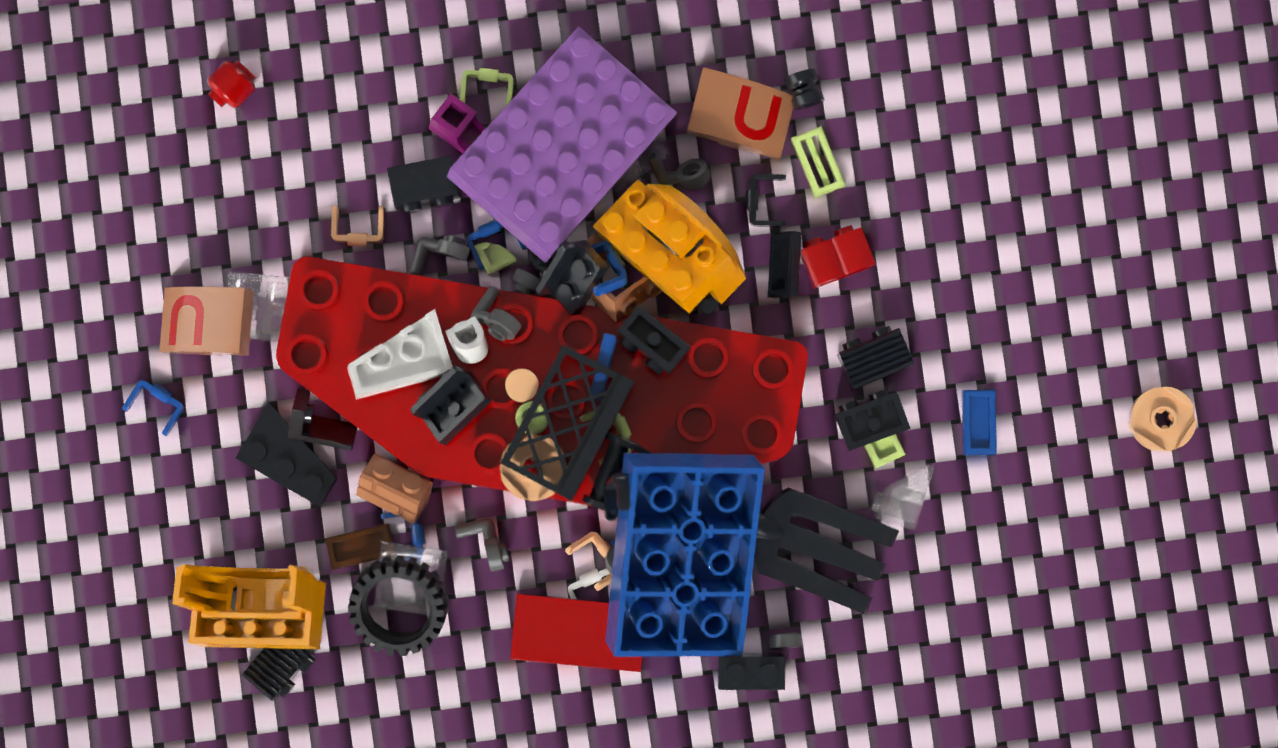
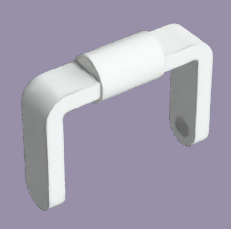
M596 568L580 575V580L570 584L568 587L570 598L577 599L573 590L582 586L585 588L602 580V577L610 574L607 568L598 572Z

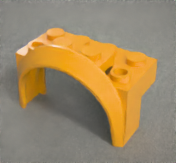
M637 179L592 226L600 238L608 241L614 250L618 251L621 256L688 313L709 292L722 305L746 279L735 249L720 228L696 203L669 185L647 184L645 186ZM643 226L647 228L649 231H651L661 241H663L678 256L670 252L659 241H657L653 236H651L647 231H645L643 229ZM703 238V243L694 251V253L690 257H685L687 253Z
M182 564L176 567L172 604L192 610L189 644L199 647L320 649L326 583L317 580L306 567L288 565V568H232ZM237 586L235 610L233 611L231 609L233 588Z

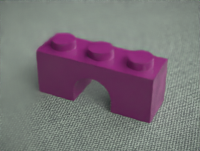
M450 93L431 118L428 129L463 154L486 127L478 121L476 111Z

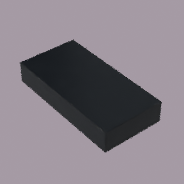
M801 232L771 233L768 278L769 298L798 297Z

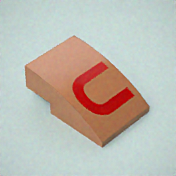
M703 67L687 134L717 141L719 145L781 159L793 111L791 102L793 95L745 78Z
M242 287L165 288L159 352L249 356L254 291Z

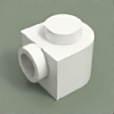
M475 316L466 321L458 322L453 328L446 331L452 349L462 362L469 364L477 363L487 355L488 343L484 331Z

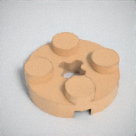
M1172 387L1150 389L1142 393L1134 401L1129 414V429L1135 439L1145 448L1156 452L1172 451L1184 446L1195 432L1197 422L1192 408L1194 406L1189 397L1178 389ZM1164 411H1167L1169 413L1167 419L1171 423L1169 426L1163 425L1160 428L1156 425L1157 419L1155 414H1162Z
M527 435L522 437L520 443L528 441ZM531 435L532 439L541 437V435ZM550 438L534 443L540 461L558 456L554 441ZM509 444V445L506 447V449L504 450V452H503V454H502L501 461H502V459H503L505 453L507 452V450H508L510 444ZM530 444L516 448L510 461L521 467L527 466L525 463L529 459L535 462ZM560 460L541 465L545 480L557 485L563 475ZM502 464L500 465L502 481L506 488L516 497L529 501L547 499L555 494L554 491Z

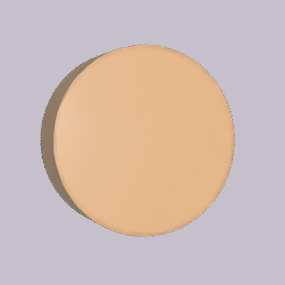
M517 369L508 375L505 388L511 399L516 402L525 403L531 401L537 395L539 382L531 371Z

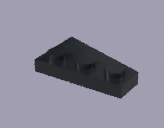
M268 402L237 454L236 459L313 504L322 507L337 478L304 441L288 438L289 424L275 407Z

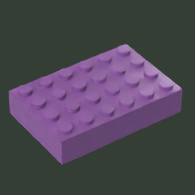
M578 26L452 165L447 178L544 263H547L557 248L570 237L669 125L677 112Z

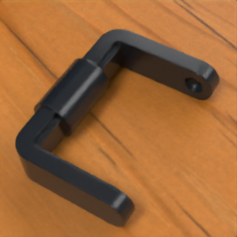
M752 175L749 181V190H746V211H749V223L753 227H786V221L756 220L759 191L756 190V181H786V175Z
M616 472L604 483V513L607 521L611 522L617 518V507L620 511H626L630 508L628 474Z

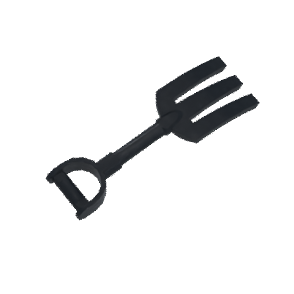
M608 432L606 436L610 443L590 495L584 494L582 498L583 502L601 510H604V483L614 473L621 472L624 453H628L629 449L635 450L638 453H651L634 440L612 432ZM790 487L779 492L759 512L753 564L755 570L759 574L808 591L859 613L866 614L873 597L777 555L778 549L783 548L878 581L885 568V563L790 521L792 514L888 547H893L899 530Z

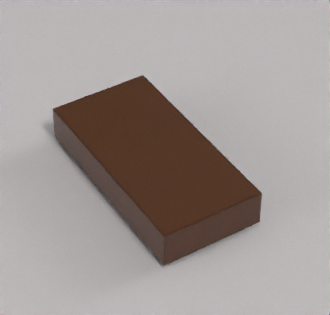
M389 523L325 538L332 570L397 555Z

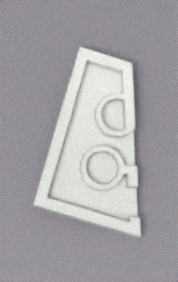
M435 309L413 325H409L401 330L399 334L385 343H381L348 364L347 367L356 399L439 378L444 372L453 368Z

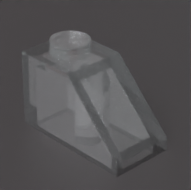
M925 466L884 487L882 493L876 492L871 510L876 512L874 519L910 531L915 530L934 467Z

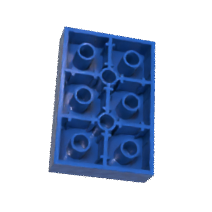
M624 453L622 474H628L630 508L626 511L618 509L605 638L614 657L743 656L765 470L754 455Z

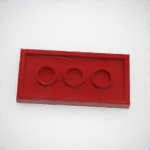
M517 593L510 659L641 672L642 657H614L608 647L605 638L609 602Z

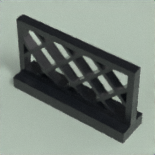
M562 345L500 464L573 501L630 393L634 381ZM568 355L579 361L582 374L563 380L560 365L565 356ZM584 364L595 370L586 373ZM556 373H558L560 381L551 383ZM603 373L613 379L607 391L593 395L588 376ZM584 378L589 397L570 402L565 384ZM561 385L567 404L548 409L544 398L545 393L548 389ZM603 397L600 405L597 408L594 399ZM591 401L595 412L592 420L577 425L572 406ZM542 402L544 411L535 413ZM568 408L574 426L555 432L549 413ZM546 415L551 433L532 439L528 427L531 420ZM587 427L583 437L581 438L579 429ZM575 430L579 441L576 450L562 455L556 436ZM525 431H526V434H527V437H528V441H525V442H521V443H520V441H521V439H522V437H523V435H524V433H525ZM553 437L558 456L539 462L534 443ZM530 444L535 460L534 464L521 467L510 461L516 448ZM572 456L566 467L563 458ZM560 460L563 475L558 484L555 485L545 480L541 465ZM537 467L539 476L528 471V469Z

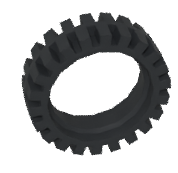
M397 555L395 559L387 556L381 562L376 560L371 563L370 567H366L356 580L349 598L348 613H351L349 620L351 625L355 624L354 631L357 636H364L362 642L367 646L370 643L375 645L373 650L380 652L383 648L387 650L386 655L393 656L395 651H398L400 656H407L409 651L415 654L420 652L422 647L427 648L439 635L448 612V593H445L446 586L443 580L438 581L439 574L435 570L430 572L428 570L429 565L425 562L419 565L416 563L417 559L410 557L408 561L404 560V555ZM388 578H401L413 582L424 591L429 599L430 614L428 620L421 628L413 632L397 633L386 630L374 621L368 611L367 598L372 587L376 583Z

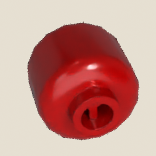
M229 60L224 61L207 79V83L212 89L208 95L221 108L225 104L232 108H238L255 91L253 81L256 77L238 60L234 63Z

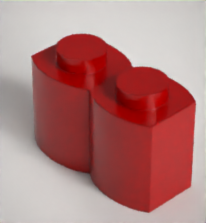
M849 225L834 232L836 237L824 241L822 236L804 243L805 248L800 251V257L813 289L859 273L876 264L862 227L854 230L853 226Z

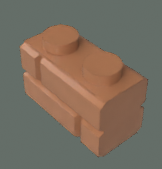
M375 453L360 475L356 496L396 516L400 515L402 519L415 524L429 501L433 482Z

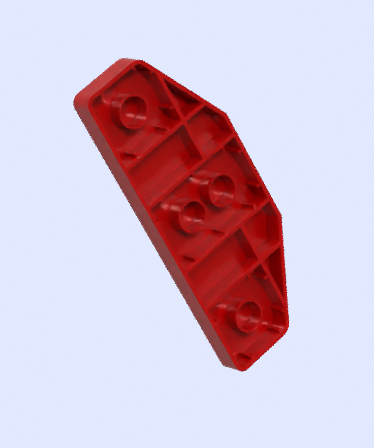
M309 256L298 259L292 266L276 349V359L279 367L422 477L510 492L502 481L500 463L504 450L512 442L519 429L516 423V412L524 403L514 401L507 394L505 382L508 375L517 369H527L537 377L540 389L562 345L598 362L604 333L614 335L617 338L610 370L634 381V385L619 412L620 416L625 417L631 431L629 438L644 446L651 453L754 455L763 465L781 459L793 446L808 362L806 348L797 341L655 317L690 346L688 354L669 376L665 372H662L659 376L645 364L647 358L638 350L635 354H632L619 343L622 337L618 335L617 330L630 315H625L615 322L600 307L585 305L581 314L571 316L557 299L499 290L500 295L490 308L489 313L493 309L503 310L516 318L521 328L514 339L501 341L488 332V326L480 324L488 343V353L481 361L469 364L462 362L457 357L450 345L446 331L453 328L458 322L472 318L473 310L488 287ZM434 309L452 367L458 366L472 372L492 400L447 445L439 443L424 420L414 416L410 411V408L417 402L418 398L423 393L429 391L441 377L356 399L347 369L348 364L381 343H385L399 334L401 330L409 325H413ZM566 355L560 365L563 380L582 374L579 361ZM584 364L586 373L595 370ZM556 373L551 383L560 381L558 373ZM594 375L588 376L590 387H592ZM608 377L605 391H607L608 387L610 386L613 380L610 377ZM584 378L565 384L570 402L589 397ZM561 385L548 389L544 395L548 409L567 404ZM591 401L572 406L577 425L592 420L582 422L580 419L582 415L594 410ZM595 401L597 408L601 402ZM568 408L549 413L555 432L574 426ZM549 425L542 433L537 435L544 436L550 434ZM612 425L609 432L617 434L614 425ZM587 427L579 429L581 438L583 437ZM575 430L556 436L559 447L564 454L576 450L579 441ZM605 438L573 501L557 493L547 499L591 506L583 502L582 498L584 494L590 495L600 469L598 460L604 458L610 441ZM572 456L565 458L566 465H568ZM529 459V460L526 461L525 464H526V465H531V464H534L535 462H533V461H531V460ZM537 467L528 469V471L539 476Z

